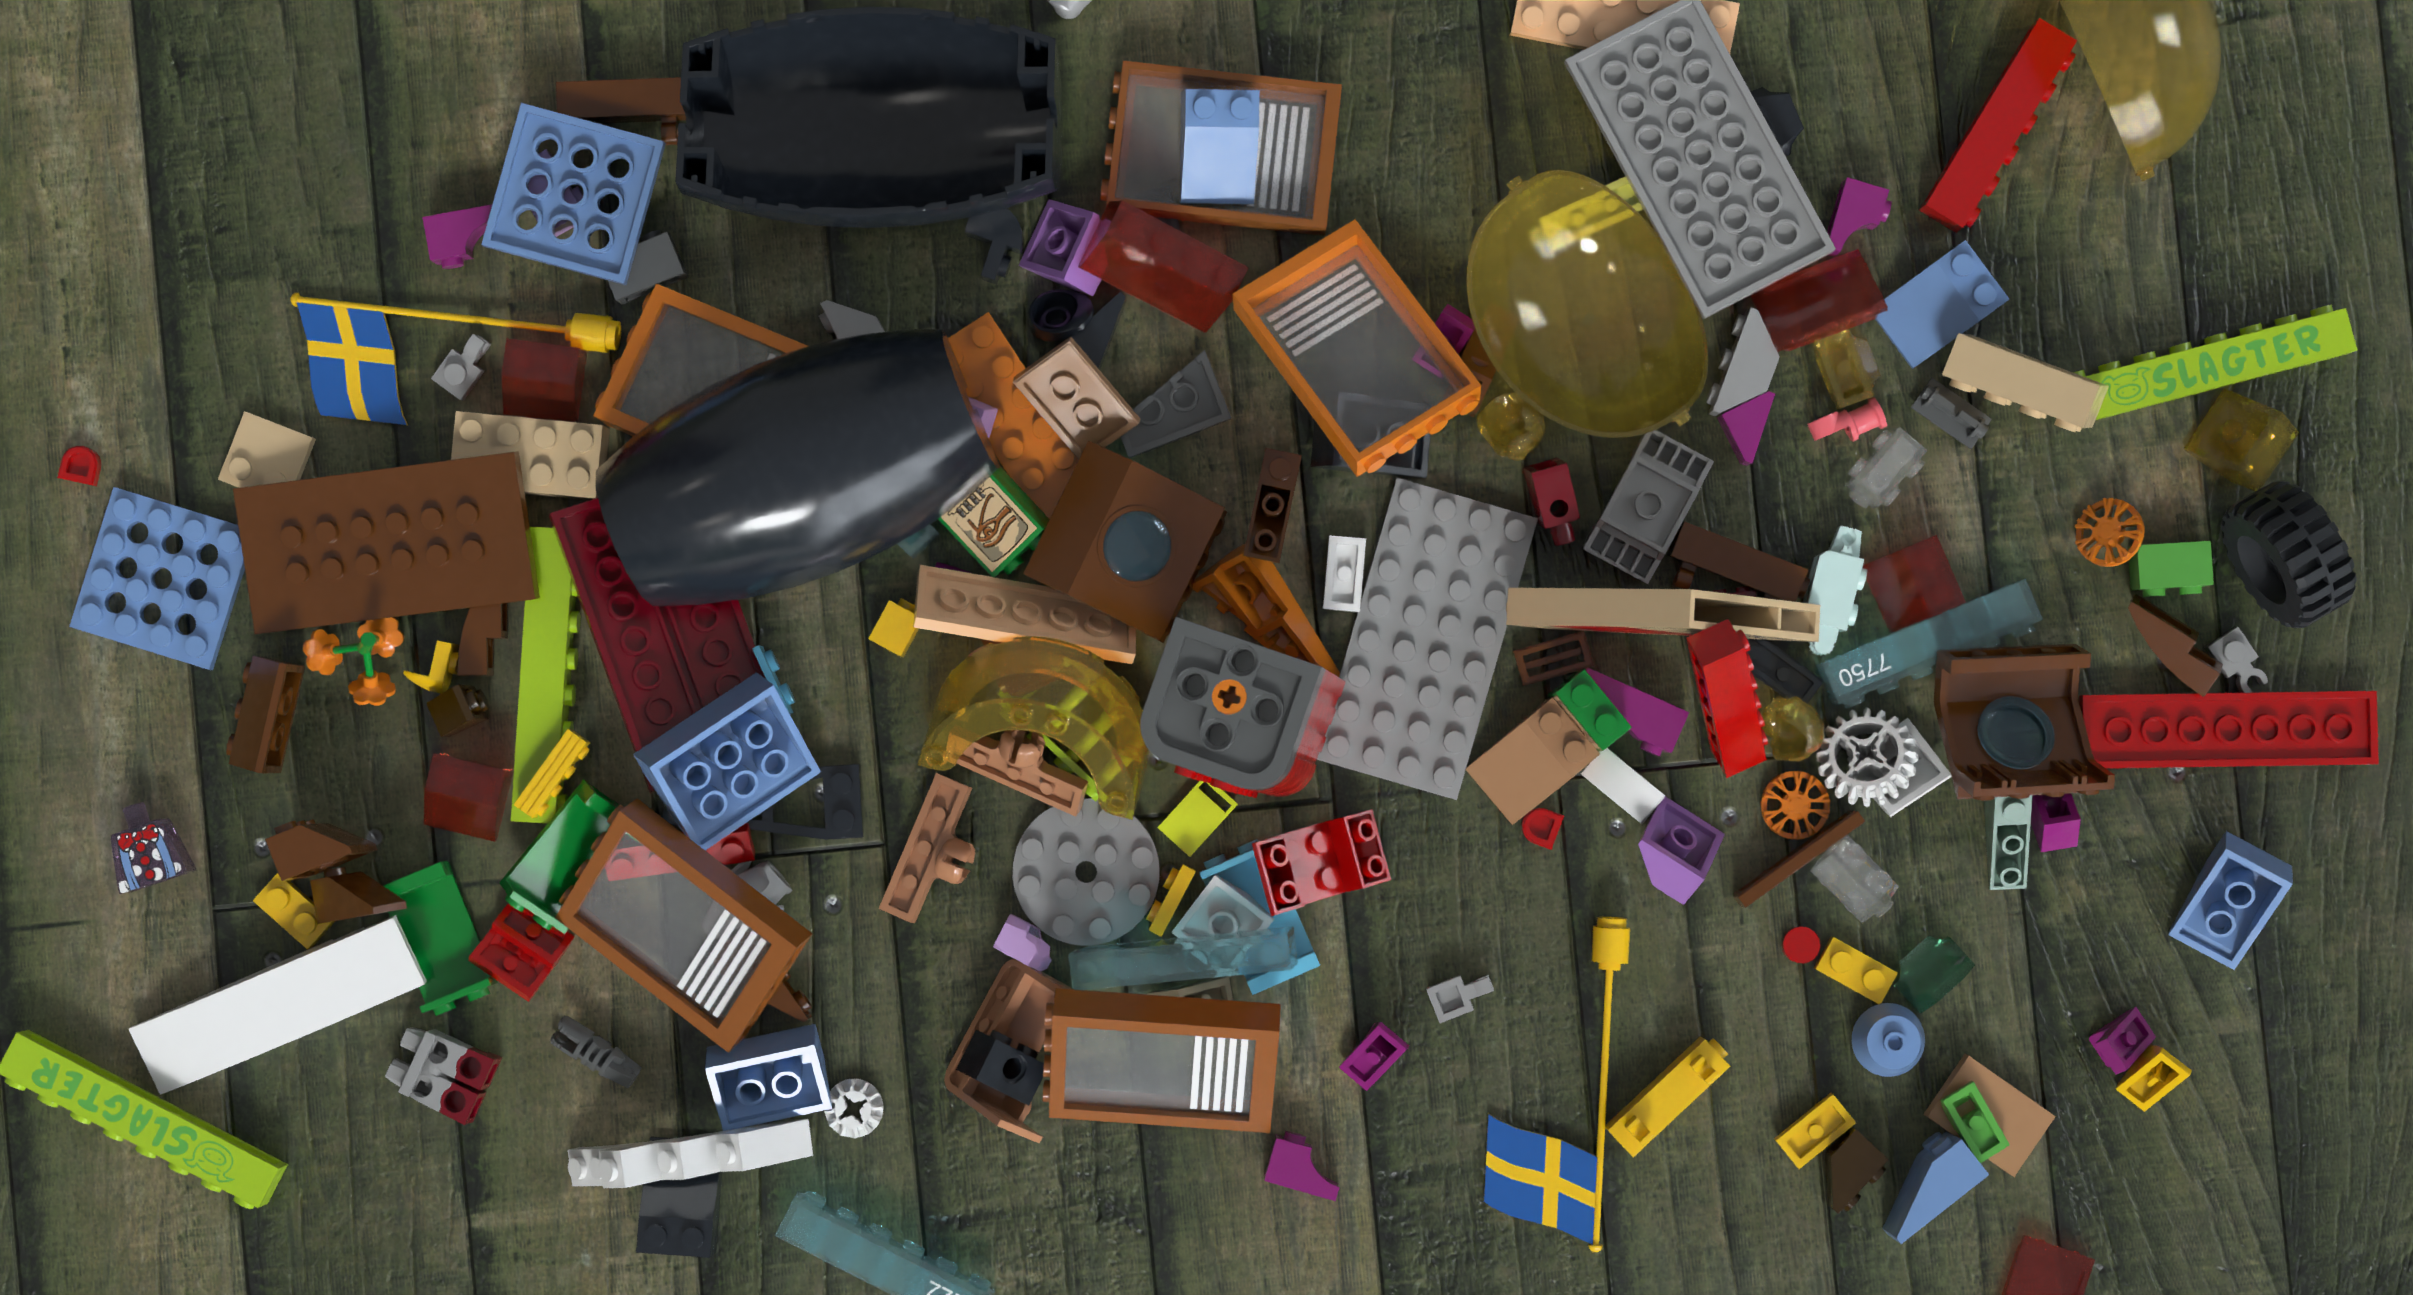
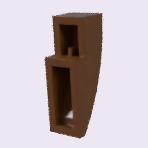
M2135 593L2128 609L2145 641L2173 674L2204 697L2220 675L2223 664L2194 647L2199 632Z
M508 603L469 608L459 646L457 675L494 676V639H508Z

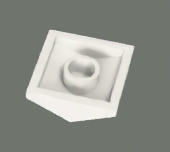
M1909 718L1899 723L1898 728L1907 726L1910 732L1907 738L1915 739L1916 747L1912 751L1918 754V761L1912 765L1916 768L1915 776H1905L1909 780L1907 789L1896 786L1899 794L1896 799L1888 793L1884 794L1885 803L1883 805L1879 804V806L1889 817H1892L1952 777L1949 770ZM1887 741L1882 755L1887 759L1888 764L1893 767L1896 763L1898 752L1893 744ZM1871 753L1868 758L1873 760V754ZM1861 755V761H1863L1867 757ZM1848 757L1847 761L1850 763L1852 759ZM1869 775L1861 781H1872L1879 779V777Z
M1215 874L1171 933L1227 976L1231 977L1274 921V918L1247 892Z

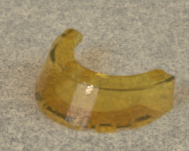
M1021 636L1014 637L1013 641L996 645H993L991 642L969 653L964 661L950 671L938 693L917 765L940 771L949 770L956 765L959 757L971 744L984 736L1006 730L1036 732L1059 741L1079 756L1094 779L1098 793V802L1105 812L1133 820L1143 789L1151 751L1145 745L1141 735L1140 721L1143 711L1139 704L1140 698L1123 675L1118 677L1103 664L1104 659L1075 644L1048 637Z

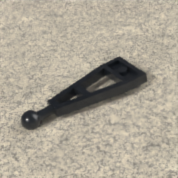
M860 764L819 767L821 772L809 780L823 778L825 828L775 822L774 804L762 812V820H749L747 822L751 830L824 840L864 837ZM664 805L662 811L664 819L671 825L679 827Z

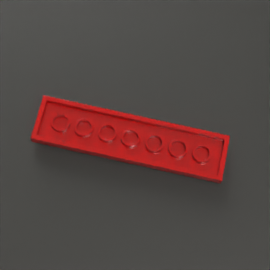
M2377 691L2206 693L2204 697L2199 693L2079 695V704L2093 757L2097 763L2105 768L2379 764Z

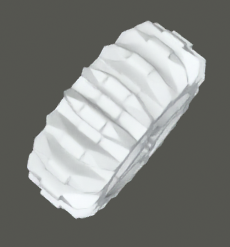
M1867 707L1863 712L1864 717H1857V713L1851 710L1849 712V721L1846 722L1844 718L1838 716L1836 718L1838 729L1827 726L1825 732L1828 738H1820L1818 742L1819 747L1823 750L1816 753L1817 762L1822 763L1818 767L1819 775L1827 776L1824 782L1828 789L1836 787V797L1841 798L1849 793L1848 801L1852 805L1856 803L1858 797L1863 798V804L1866 807L1870 806V798L1877 797L1878 803L1883 805L1885 803L1884 794L1888 793L1896 799L1899 796L1896 786L1907 789L1909 780L1905 776H1915L1916 768L1912 765L1918 761V754L1912 751L1916 747L1915 739L1907 738L1910 734L1907 726L1898 728L1899 719L1896 716L1886 722V713L1883 710H1880L1876 717L1871 716V710ZM1861 734H1872L1869 738L1866 739H1858L1855 737ZM1887 741H1890L1898 752V757L1893 767L1888 764L1887 759L1882 755ZM1841 747L1847 751V756L1852 759L1849 763V771L1846 774L1841 771L1836 763ZM1871 753L1874 756L1873 760L1868 758ZM1863 755L1867 758L1861 761L1860 756ZM1869 775L1879 777V779L1872 781H1861Z

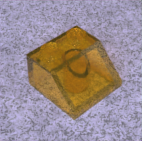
M2224 388L2183 449L2227 480L2255 492L2264 486L2299 432L2283 412Z

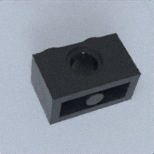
M975 1030L956 1070L1029 1106L1043 1079L1044 1063L1036 1059L1039 1052L1021 1043L1015 1049L1010 1046L1011 1038L995 1030H992L990 1036Z

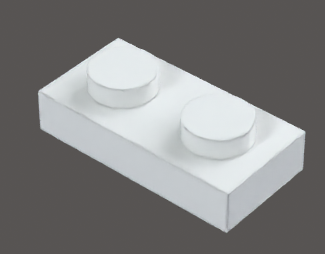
M1329 536L1323 609L1360 612L1366 546L1365 538Z

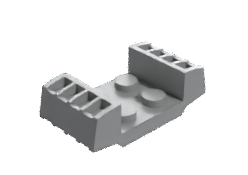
M1650 426L1640 438L1631 455V461L1598 522L1593 525L1583 544V550L1646 584L1649 583L1666 554L1714 463L1713 460Z

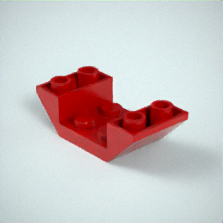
M1372 809L1320 822L1252 843L1271 916L1304 907L1305 904L1341 893L1364 889L1391 880Z

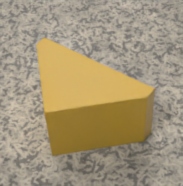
M2150 1044L2117 1084L2116 1090L2145 1112L2189 1077L2192 1070L2164 1048Z

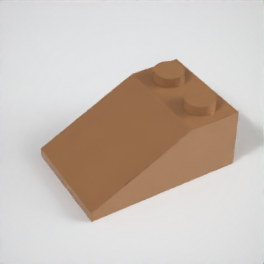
M1552 697L1544 701L1467 766L1466 771L1513 825L1598 757L1600 753Z

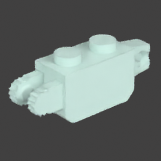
M1839 526L1829 550L1813 558L1809 574L1810 584L1802 603L1820 605L1819 642H1808L1809 651H1812V654H1816V656L1830 654V651H1833L1832 649L1835 647L1834 643H1836L1838 632L1847 631L1848 625L1853 626L1857 617L1858 605L1854 604L1857 590L1863 589L1867 576V569L1862 568L1864 559L1859 558L1862 531Z

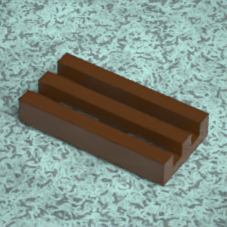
M1584 631L1512 651L1521 677L1522 686L1594 666ZM1576 640L1579 641L1580 647L1530 662H1524V655ZM1580 654L1583 655L1584 661L1534 676H1528V669Z

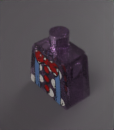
M144 802L122 809L129 829L112 834L110 838L119 894L132 893L197 871L195 864L169 818L150 821Z

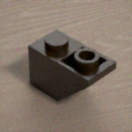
M458 684L426 703L441 737H450L489 719L486 714L489 704L481 689L476 691L475 687L471 685Z
M1853 1127L1837 1138L1825 1151L1827 1205L1838 1214L1843 1209L1847 1212L1856 1205L1861 1198L1860 1190L1868 1182L1870 1184L1875 1183L1884 1174L1886 1168L1883 1165L1889 1160Z

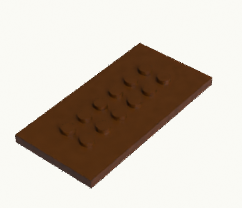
M519 451L233 489L255 634L540 598Z

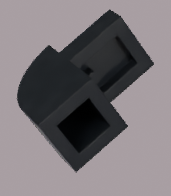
M1007 208L969 218L965 229L967 237L991 244L981 277L984 281L997 285L1000 276L1006 278L1011 265L1012 257L1007 256L1008 251L1020 255L1023 254L1024 236L1020 224L1014 214Z

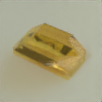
M1847 327L1812 341L1821 375L1828 393L1838 410L1875 396L1873 387L1881 375L1867 339L1852 335L1850 328Z

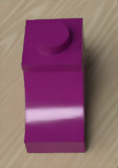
M1848 177L1841 182L1827 228V233L1836 248L1834 252L1829 254L1830 256L1835 257L1841 252L1845 241L1853 232L1864 228L1873 230L1880 224V221L1886 222L1892 205V201L1887 200L1889 189Z
M493 204L422 217L430 261L437 265H442V269H453L464 266V260L474 259L472 251L478 239L485 233Z
M2067 793L2060 797L2032 795L2031 826L2040 851L2047 852L2077 847L2081 818L2072 794Z
M1285 1131L1284 1136L1276 1134L1264 1173V1181L1336 1201L1339 1184L1325 1177L1314 1166L1310 1157L1312 1146L1305 1143L1306 1136L1290 1131Z

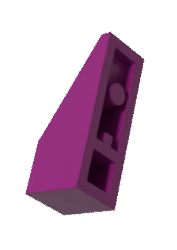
M1585 668L1590 677L1632 726L1628 732L1634 739L1642 742L1640 749L1659 757L1662 751L1672 753L1689 715L1688 711L1590 668Z

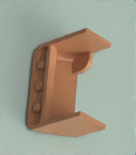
M1011 959L1000 969L946 1070L944 1081L946 1088L998 1127L1040 1143L1043 1137L1023 1123L1031 1110L1032 1101L1028 1106L956 1070L975 1030L989 1036L992 1030H995L1011 1038L1010 1046L1015 1049L1021 1043L1040 1052L1045 1040V1030L1052 1029V1026H1045L1046 1003H1054L1055 988L1073 989L1044 972L1029 967L1016 959Z

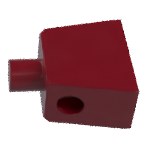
M1556 457L1522 467L1536 518H1538V524L1544 529L1550 528L1554 546L1575 541L1571 522L1580 519V514L1567 463ZM1559 500L1560 507L1558 510L1551 512V504Z

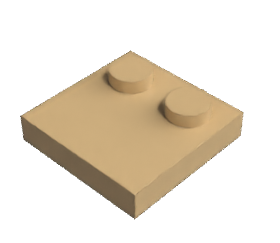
M244 411L218 480L239 488L300 480L316 439Z

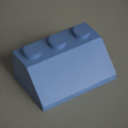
M815 1024L744 1039L729 1053L719 1045L707 1047L705 1070L723 1131L832 1109L825 1059Z

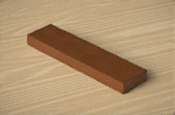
M1848 810L1733 893V897L1741 907H1748L1859 827L1865 820L1858 811Z

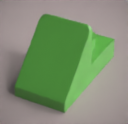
M1973 1081L1968 1082L1940 1100L1942 1109L1952 1127L1980 1163L2010 1145ZM1971 1099L1976 1109L1960 1117L1955 1108Z

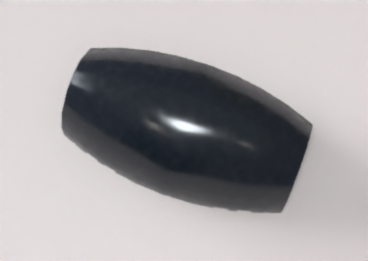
M855 7L786 14L787 19L768 23L761 19L752 21L751 27L729 32V29L726 28L683 43L680 103L686 115V123H678L675 182L680 192L684 195L725 209L772 220L816 226L880 228L926 225L970 218L1013 207L1059 190L1063 153V111L1061 74L1056 38L1012 24L1010 28L992 24L988 18L976 16V19L973 20L955 17L954 12L898 7Z
M907 329L861 334L803 347L757 363L710 385L662 414L618 449L596 470L595 488L603 519L614 548L641 597L652 606L701 605L746 599L793 588L837 573L891 548L935 522L981 486L1000 468V465L977 409H973L966 392L967 384L945 330Z

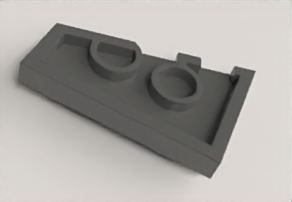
M1205 350L1133 409L1140 417V422L1122 435L1121 439L1130 459L1231 420Z

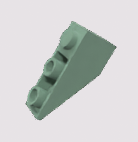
M2032 795L2024 799L1994 797L1993 800L1984 801L1988 883L1990 890L2027 888Z

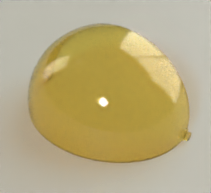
M2059 0L2115 122L2135 176H2139L2142 182L2156 176L2153 171L2156 168L2155 166L2174 155L2194 136L2207 116L2216 94L2221 69V38L2212 1Z
M1550 170L1539 173L1527 181H1522L1518 175L1506 185L1510 189L1509 194L1494 206L1478 228L1471 246L1467 266V295L1473 324L1479 340L1496 370L1507 384L1534 409L1549 419L1581 433L1599 437L1623 438L1643 435L1657 430L1671 421H1676L1678 426L1685 424L1691 419L1688 413L1689 408L1699 398L1707 378V338L1701 314L1659 235L1618 194L1596 180L1582 174L1565 170Z

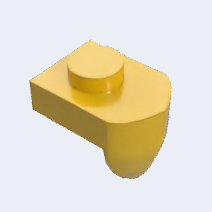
M437 640L430 674L424 675L405 670L403 674L413 683L428 691L444 693L450 686L452 674H457L459 645Z

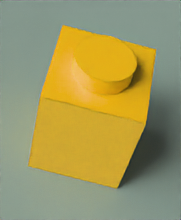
M900 598L898 604L889 600L868 639L904 657L919 628L913 627L915 605Z

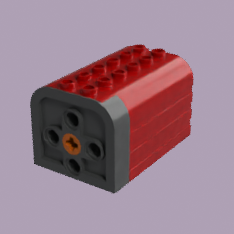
M1175 617L1140 721L1141 735L1147 748L1156 757L1176 765L1174 773L1210 783L1211 786L1231 793L1256 799L1258 793L1276 797L1289 796L1302 790L1313 777L1319 752H1322L1327 738L1325 735L1328 726L1332 723L1336 712L1335 706L1338 697H1341L1346 681L1321 666Z

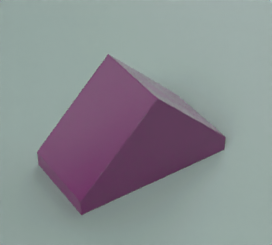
M1768 391L1717 417L1739 463L1748 466L1753 463L1775 393Z

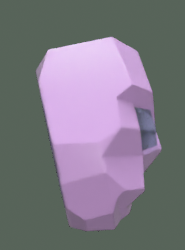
M1010 914L993 947L1040 972L1047 969L1052 961L1050 946L1041 938L1040 929Z

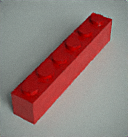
M2041 18L2030 26L1921 205L1920 212L1955 233L1964 228V226L1970 228L1981 212L1977 205L1982 196L1986 195L1989 197L2000 181V178L1996 176L2002 164L2008 166L2019 150L2015 142L2021 132L2027 135L2035 124L2038 116L2034 114V111L2040 101L2046 104L2054 93L2057 85L2052 81L2059 70L2064 73L2074 60L2076 54L2071 50L2077 42L2076 39Z
M1726 619L1686 639L1710 749L1725 777L1729 778L1766 761L1764 746L1768 744V739L1762 729L1765 723L1759 711L1761 703L1755 692L1758 686L1751 672L1754 670V665L1747 652L1751 650L1744 632L1741 629L1735 631L1729 619Z

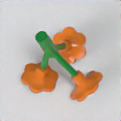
M396 617L366 620V623L357 630V635L360 638L359 643L340 646L339 639L335 634H327L324 630L318 629L312 632L311 639L304 642L303 652L307 656L306 664L311 671H319L322 675H331L335 670V666L342 663V653L358 651L363 655L365 671L358 676L357 680L352 681L348 685L349 693L353 695L354 702L358 705L370 703L371 705L379 706L386 702L387 697L395 694L396 687L391 682L389 674L385 672L377 673L376 670H373L371 655L378 653L384 658L392 656L395 653V648L403 643L404 634L398 629L399 622Z

